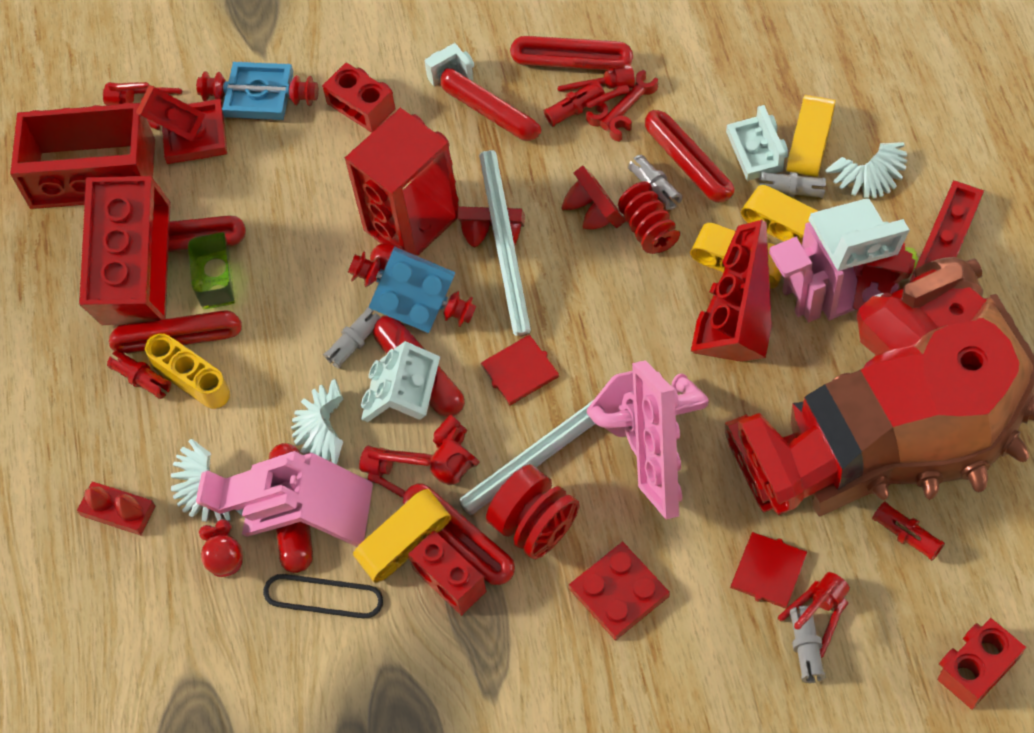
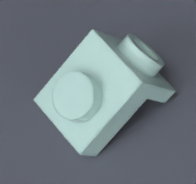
M456 43L433 53L424 60L427 78L433 86L440 83L441 74L447 68L454 69L471 81L474 80L472 72L474 62L467 51L462 52Z

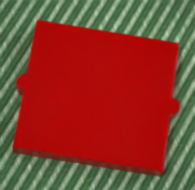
M530 334L481 362V366L492 380V387L498 388L510 406L559 377V373L548 360L547 352L539 348Z
M752 532L730 588L755 597L757 602L764 600L787 609L806 559L807 551L783 543L781 538L774 540Z

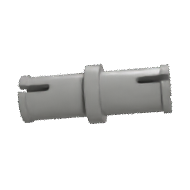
M644 155L634 157L633 159L641 168L630 161L628 169L641 182L646 181L652 185V191L657 193L658 199L667 210L677 207L669 197L680 203L682 195L667 181V176L661 170L657 171L646 160Z
M762 171L760 175V180L772 181L773 184L759 183V186H769L783 194H787L791 198H794L795 195L819 197L822 199L824 197L825 190L813 189L812 186L825 187L826 178L797 176V172H790V175Z
M367 307L365 312L350 328L346 326L341 331L342 336L323 354L330 364L333 361V366L339 369L357 348L361 349L365 345L364 340L373 332L377 320L381 318L377 313L372 314L374 310Z
M799 606L801 614H798L796 607L790 610L795 639L792 642L793 650L798 653L802 682L816 683L814 676H817L819 682L826 678L820 655L822 640L816 634L813 615L801 629L796 630L794 628V624L809 607Z

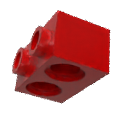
M347 62L322 85L327 105L371 133L396 109L393 91L386 83L377 82L369 77L362 68H355Z
M434 530L408 553L413 570L461 616L487 592L483 575Z
M991 617L983 626H980L978 623L974 624L963 637L966 644L959 651L952 648L939 663L943 669L937 680L971 710L1016 664L1027 648ZM982 643L993 644L998 649L999 654L986 652L982 647ZM967 668L971 670L975 675V679H964L959 674L958 669Z

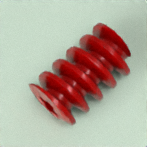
M642 181L636 183L622 194L618 202V209L624 215L625 221L629 224L631 231L635 233L637 241L641 243L642 249L646 253H662L675 245L680 238V231L674 230L676 228L675 222L669 220V212L663 210L664 204L658 200V195L652 191V185L649 182Z

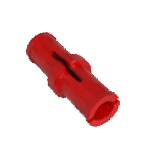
M594 80L591 84L575 93L572 91L567 93L565 99L543 110L546 120L552 127H555L558 123L574 114L576 116L582 114L588 102L605 94L604 89L597 80Z
M116 350L112 353L118 358V361L111 356L107 361L108 368L126 377L129 384L134 387L140 386L158 399L166 396L161 391V388L167 392L170 391L171 381L153 372L145 362H137L121 350Z
M886 501L878 507L872 517L874 521H877L898 536L897 541L901 544L908 543L931 561L938 556L945 545V542L940 541L919 526L920 521L914 517L909 519L891 507ZM898 521L907 529L918 535L921 538V540L919 541L914 536L909 534L907 531L896 525V522Z

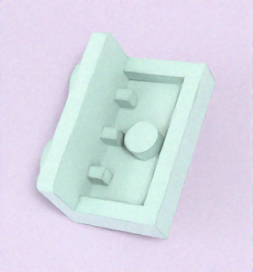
M764 105L757 107V117L727 125L726 133L747 181L760 178L762 171L765 173H779L783 171L784 160L788 157L787 145L784 139H779L776 120L773 115H768Z

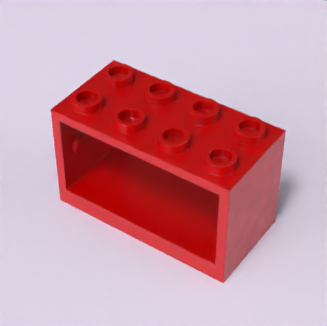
M140 103L17 112L10 175L29 208L39 209L85 205L86 177H153L156 139L147 118L136 113ZM131 146L130 154L41 161L42 153Z
M401 107L344 158L363 230L381 244H396L404 251L418 256L458 219L459 198L456 191V180L452 168L453 162L450 156L448 139L441 132H434L428 128L416 114L410 115Z
M152 176L86 177L79 305L101 325H128L166 319L171 202Z

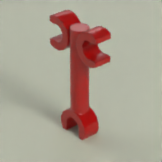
M639 71L635 78L636 85L609 113L608 106L603 102L596 105V111L601 114L595 115L587 111L586 121L591 126H601L604 130H609L611 138L620 142L622 140V132L618 128H625L628 131L632 130V121L623 115L643 94L650 95L657 91L658 78L655 77L650 83H644L646 71Z

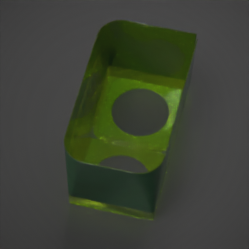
M224 232L192 238L188 243L191 284L202 309L235 304L230 252ZM212 259H221L226 263L225 272L218 277H210L204 272L206 263ZM216 285L225 286L224 288L209 290L211 287Z

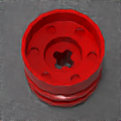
M529 464L512 474L501 486L488 507L486 520L488 524L503 536L510 537L514 535V545L524 549L526 555L536 560L552 550L563 538L574 522L580 504L575 497L569 494L566 495V490L562 487L556 486L551 488L552 480L534 465Z

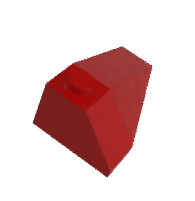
M759 220L737 226L722 261L725 269L718 283L713 282L709 293L713 294L708 309L706 312L701 311L696 321L691 352L695 354L740 362L766 358L772 321L767 224L765 221Z

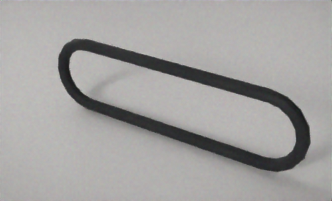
M277 574L266 582L263 589L265 600L270 605L280 608L364 619L377 615L383 606L381 592L376 587L365 584ZM278 579H287L369 590L377 595L378 604L369 613H358L283 603L270 598L269 587Z

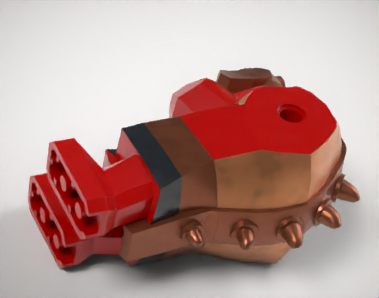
M947 257L926 263L914 271L915 278L911 283L906 284L903 289L893 293H881L872 296L858 309L857 313L860 342L876 356L869 360L861 370L851 374H841L831 382L806 395L803 402L792 403L791 428L793 434L782 438L760 413L752 416L746 414L725 423V435L729 447L763 513L774 509L778 515L795 509L804 498L813 495L812 508L821 517L868 494H875L879 499L886 500L889 497L888 486L890 484H917V486L923 488L925 497L931 500L938 494L940 483L964 479L969 480L974 491L979 493L986 489L988 482L987 471L1000 456L1005 457L1008 454L1020 462H1026L1029 459L1028 449L1019 437L1021 432L1018 429L1022 422L1027 424L1028 420L1034 421V355L998 295L993 294L985 299L982 297L983 289L978 281V278L982 277V269L975 258L965 261L957 257Z

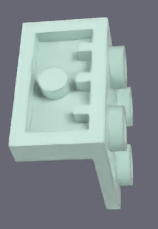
M867 198L817 211L809 216V222L837 271L897 255L910 230L904 219L891 223L883 222L872 202Z
M404 341L394 350H389L382 359L376 360L369 372V378L372 379L370 388L364 394L361 402V408H364L361 420L369 422L389 407L419 420L425 417L440 356Z

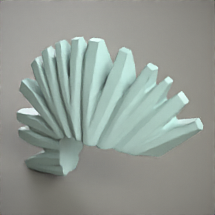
M904 142L880 143L876 155L865 165L858 166L857 163L854 164L853 161L841 157L825 171L826 173L841 172L833 181L835 184L842 182L839 186L841 189L854 182L851 192L853 196H856L861 186L864 198L868 199L869 194L873 199L877 197V194L883 197V191L889 194L891 192L890 189L894 190L897 187L892 178L902 180L903 176L898 170H906L904 164L907 163V160L903 157H907V152L898 150L905 146Z
M333 379L328 393L323 385L319 386V393L316 389L312 390L314 404L306 399L301 401L308 410L295 411L294 414L297 417L292 418V422L297 424L291 426V429L296 430L292 434V437L296 438L294 440L295 445L304 444L301 449L303 454L308 452L314 453L328 461L332 459V463L337 465L343 440L338 438L330 424L329 418L330 413L338 408L343 397L336 379Z
M190 439L188 442L194 451L182 447L180 451L187 457L176 455V458L182 462L173 463V466L185 471L171 474V478L187 481L171 486V491L178 492L173 495L174 500L183 498L177 505L180 507L186 504L182 511L186 513L191 510L189 516L193 518L203 507L197 504L196 498L201 474L205 471H210L211 453L196 441ZM203 507L202 511L203 522L208 521L211 511L206 507ZM243 509L237 511L241 516ZM214 511L217 521L222 520V514L226 520H231L229 511L221 514Z

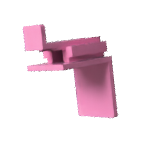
M810 222L805 224L802 245L797 237L770 247L769 254L784 277V295L794 293L797 298L795 307L797 317L804 315L809 323L820 318L822 310L828 320L855 310L852 307L857 284L854 268L851 267L837 271ZM871 282L870 287L863 291L862 298L864 302H867L872 296L881 294L877 289V283ZM897 283L891 288L890 293L898 291L899 285Z
M293 451L254 464L250 471L228 478H223L210 471L203 472L196 502L219 514L234 509L237 511L243 509L242 516L245 517L242 535L246 537L297 522H303L358 547L365 538L373 484L371 481L314 453L301 455Z

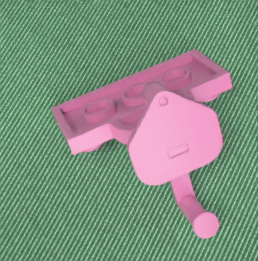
M646 360L632 363L633 371L614 375L588 407L587 415L595 424L607 429L617 437L627 436L631 449L637 456L638 487L666 520L679 517V502L682 501V491L678 483V471L681 470V460L677 452L676 440L680 438V429L676 421V415L704 409L708 406L709 400L685 374L676 375L671 386L661 376L660 372H657Z

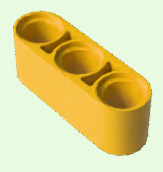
M804 95L786 172H797V174L818 178L836 100Z
M760 185L740 212L747 223L759 220L765 221L767 224V234L783 242L797 237L802 245L805 224L809 222L810 214L817 212V210L769 186Z
M714 223L704 224L690 251L691 257L702 265L724 272L725 266L722 261L735 231ZM767 242L770 288H775L778 286L782 274L769 254L770 247L774 245Z
M157 334L148 339L145 351L157 373L170 380L174 385L208 408L217 409L228 402L230 391L222 373L217 368L169 335ZM168 352L166 355L159 357L161 354ZM192 369L190 372L183 374L184 371ZM211 386H217L213 390L207 391Z
M430 489L422 490L369 535L354 550L353 556L374 583L381 582L401 567L409 559L408 553L433 530L437 533L440 532L449 523L451 516Z

